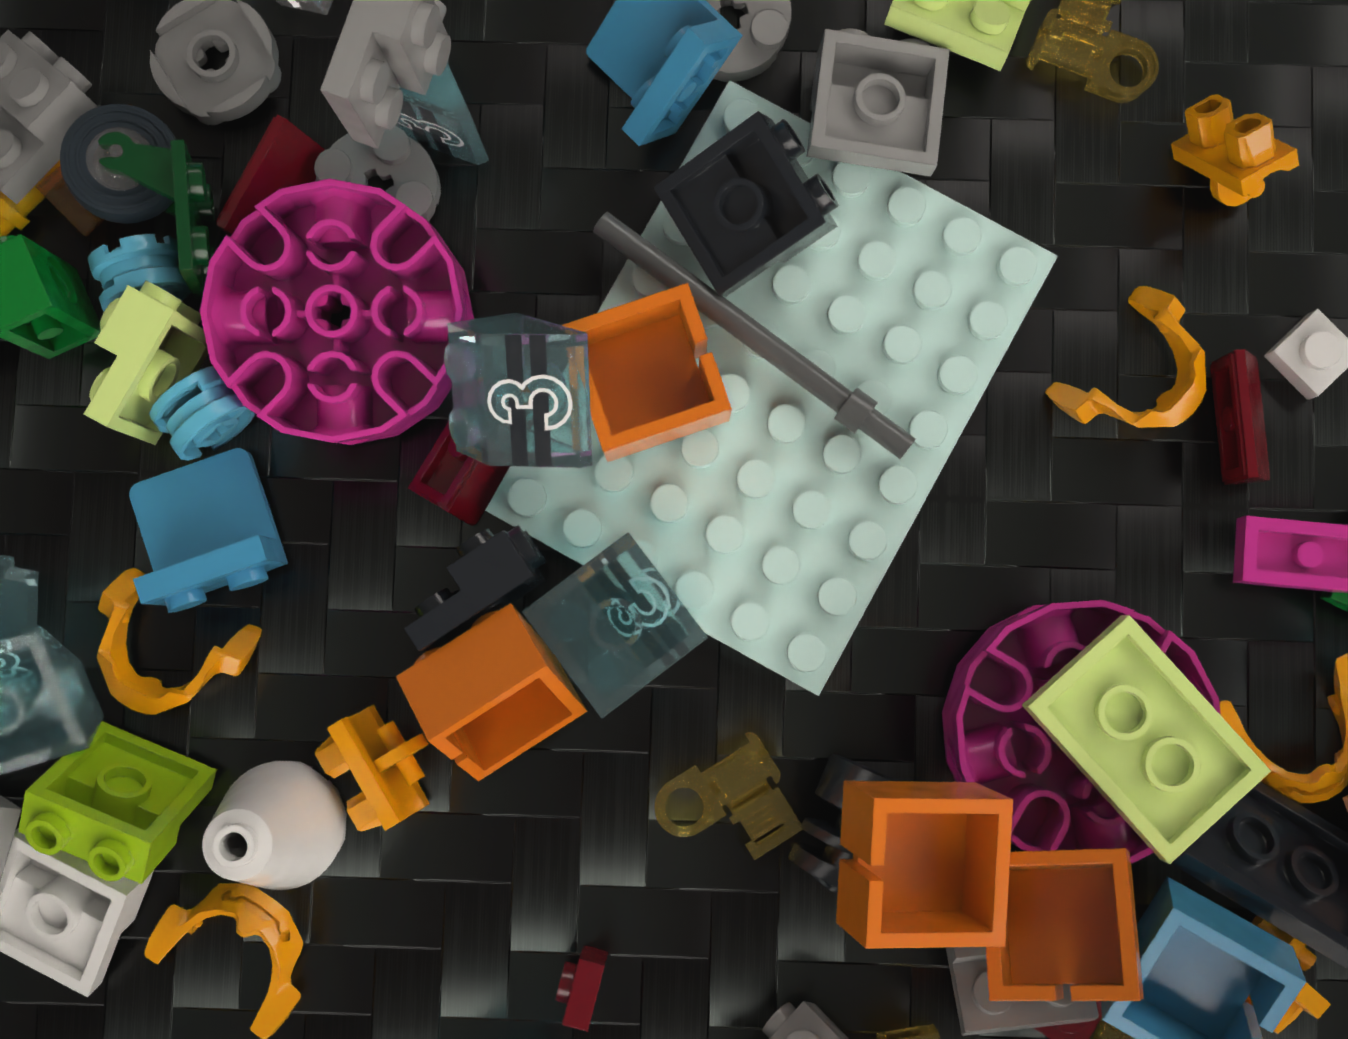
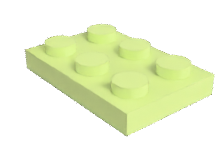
M1121 615L1022 704L1024 709L1156 856L1168 864H1171L1271 772L1130 615Z

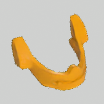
M1138 286L1129 296L1128 303L1155 324L1167 340L1173 351L1177 366L1175 385L1157 398V406L1155 408L1147 409L1143 412H1133L1117 405L1106 394L1095 387L1089 392H1085L1064 383L1054 382L1046 389L1045 393L1058 408L1082 424L1088 423L1098 414H1106L1138 428L1175 427L1189 418L1203 400L1206 392L1205 351L1179 323V320L1185 313V308L1175 295L1148 286Z
M133 567L125 570L102 592L98 610L109 618V623L101 640L96 658L110 694L131 710L143 714L156 715L189 702L215 674L240 675L253 655L262 632L260 627L247 624L239 630L223 648L214 646L195 678L181 687L164 688L159 679L142 677L136 673L129 663L126 642L132 610L139 599L133 579L145 575V573Z
M1348 653L1336 658L1334 666L1335 694L1327 697L1339 725L1343 748L1334 754V764L1321 765L1311 773L1298 774L1288 772L1271 762L1255 746L1245 732L1231 701H1219L1220 713L1224 720L1271 770L1261 780L1262 783L1298 803H1316L1328 800L1339 794L1347 786Z
M219 883L192 909L186 910L175 904L168 907L152 932L144 951L145 957L155 964H159L186 933L192 935L203 924L204 919L217 915L233 917L236 920V933L241 937L257 935L263 939L270 950L272 961L271 982L268 993L250 1030L261 1039H267L273 1035L289 1017L301 998V993L291 984V974L302 951L303 940L290 912L257 887L244 883Z

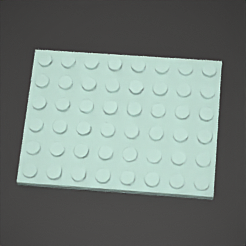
M729 80L680 167L759 111L771 118L775 124L782 119L789 123L805 149V152L796 158L808 179L815 174H819L835 196L839 206L830 212L838 227L787 262H776L727 297H723L852 392L856 388L862 390L878 402L875 406L876 410L916 438L903 457L899 459L860 429L854 434L834 419L837 412L698 310L708 339L707 353H713L732 408L728 422L607 462L571 359L559 381L564 383L570 392L572 410L569 418L563 425L557 429L550 430L552 467L536 466L533 425L527 436L528 466H513L511 464L485 511L513 527L519 525L531 537L592 570L590 566L599 559L615 582L628 590L603 557L612 548L633 577L637 575L648 576L655 579L664 588L670 602L669 614L819 696L1058 256L902 172L806 157L811 123ZM660 201L641 236L714 289L662 201ZM627 259L597 313L669 288L630 259ZM696 358L695 360L699 369V358ZM559 384L553 390L558 399V409L553 415L548 417V426L556 425L562 421L568 411L567 394ZM551 395L549 397V412L552 411L555 404ZM648 579L635 580L640 588L652 590L658 598V607L664 611L667 610L666 597L654 582ZM645 591V593L648 595V597L651 599L654 605H656L654 596L651 593Z

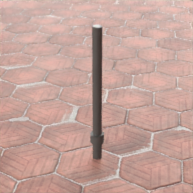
M606 212L598 220L593 230L594 234L669 289L688 283L697 310L837 412L834 419L855 434L860 429L899 459L903 457L916 438L876 410L875 406L878 402L862 390L856 388L852 392L733 303L723 296H719L714 289L612 214Z

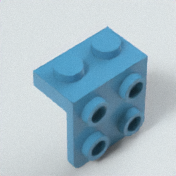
M231 449L140 481L130 489V501L153 572L133 579L141 604L163 605L167 607L168 613L182 611L206 602L205 593L227 585L230 591L257 585L269 579L266 571L288 564L253 456L244 449Z

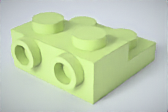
M893 0L884 25L941 48L950 49L951 52L1001 71L1031 0Z
M146 280L140 291L127 285L122 296L116 298L107 306L100 321L101 332L94 343L117 355L111 367L104 369L94 380L89 393L91 402L84 415L108 428L156 445L163 432L158 430L149 416L153 404L175 383L198 371L208 355L204 329L198 326L201 321L200 313L182 303V300Z

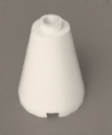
M273 761L248 770L229 788L204 833L202 849L206 863L213 872L222 878L264 889L289 890L306 885L319 877L331 865L345 840L347 813L339 790L330 780L327 781L321 774L313 770V767L298 761Z

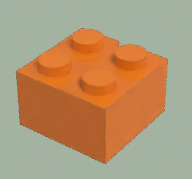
M688 283L560 325L607 462L730 420L732 408L713 353H707L708 339ZM696 358H699V369L695 360Z
M511 603L499 611L484 614L472 624L471 629L442 647L426 651L417 658L413 666L396 676L428 742L451 760L454 759L458 766L478 782L587 712L554 652Z
M844 781L840 845L853 853V859H839L836 923L866 949L1005 947L1013 799L976 782Z
M1126 848L1010 852L1005 947H986L989 1001H1058L1064 998L1063 984H1074L1070 985L1071 1001H1141L1144 999L1130 853Z

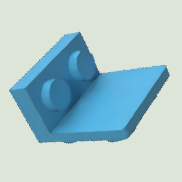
M616 0L586 48V54L632 98L631 105L635 109L622 127V130L638 146L675 134L743 35L706 0Z

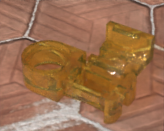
M1061 0L1058 9L1050 10L1042 21L1027 57L1026 64L1030 70H1033L1038 61L1042 60L1087 77L1088 80L1084 87L1085 91L1114 102L1124 103L1137 99L1153 84L1158 74L1159 61L1153 48L1146 42L1113 29L1109 32L1113 22L1106 20L1111 5L1112 3L1119 5L1122 0ZM1057 14L1061 15L1060 19L1056 18ZM1104 31L1109 32L1106 37L1102 36ZM1119 55H1130L1136 58L1143 70L1141 82L1133 87H1124L1117 84L1110 73V64L1113 58Z
M747 732L745 735L750 743L704 772H701L699 767L694 765L660 789L655 799L654 809L656 818L665 831L678 837L696 835L727 816L728 814L723 808L724 805H727L733 814L729 817L732 824L734 825L741 821L752 839L745 845L754 860L803 830L800 821L780 789L777 787L772 790L766 781L771 776L777 784L781 778L779 769L759 737L755 733ZM680 788H690L696 791L703 802L702 816L695 824L688 827L679 826L672 822L666 810L669 796ZM781 823H784V826L774 831L767 837L763 838L756 844V839L763 836L770 830L774 829Z

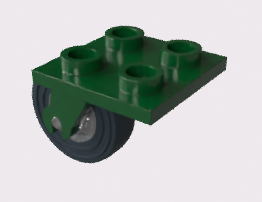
M109 104L84 113L70 126L61 144L60 167L66 186L80 205L90 213L107 221L123 224L139 223L152 219L162 212L176 217L179 271L196 303H201L209 261L216 251L215 244L211 245L208 227L204 226V222L215 221V208L211 184H206L203 162L193 163L185 140H176L174 134L165 123L142 108L126 104Z

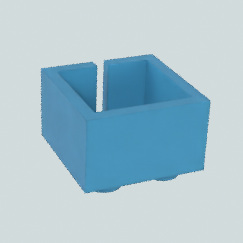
M1167 876L1137 923L1144 999L1141 1001H1101L1102 1020L1135 1039H1263L1260 1027L1273 1033L1305 985L1306 979L1293 946ZM1249 994H1250V997H1251L1253 1006H1252L1251 1004L1245 1002L1246 999L1248 998Z

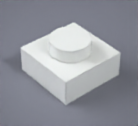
M1317 308L1305 315L1264 357L1307 400L1319 396L1348 368V338Z

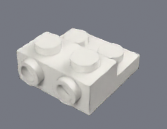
M18 828L15 830L0 881V952L89 997L102 983L121 933L135 920L153 872L142 884L125 877L118 881H106L92 872L88 861L62 850L54 855H46L36 851L28 843L26 836L18 832Z

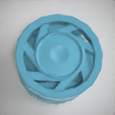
M155 234L134 235L120 238L121 246L115 248L112 252H109L106 245H102L92 251L87 259L93 278L100 281L104 289L99 296L103 311L113 300L122 296L127 285L140 291L145 280L180 300L186 299L191 291L178 269L177 240L168 235L163 237L165 243H157Z
M211 366L188 375L165 391L153 404L149 416L160 432L170 433L172 436L170 440L171 447L179 458L189 461L202 456L201 451L198 449L200 447L211 446L215 451L228 443L244 430L252 421L255 413L243 406L234 391L226 386L215 368Z

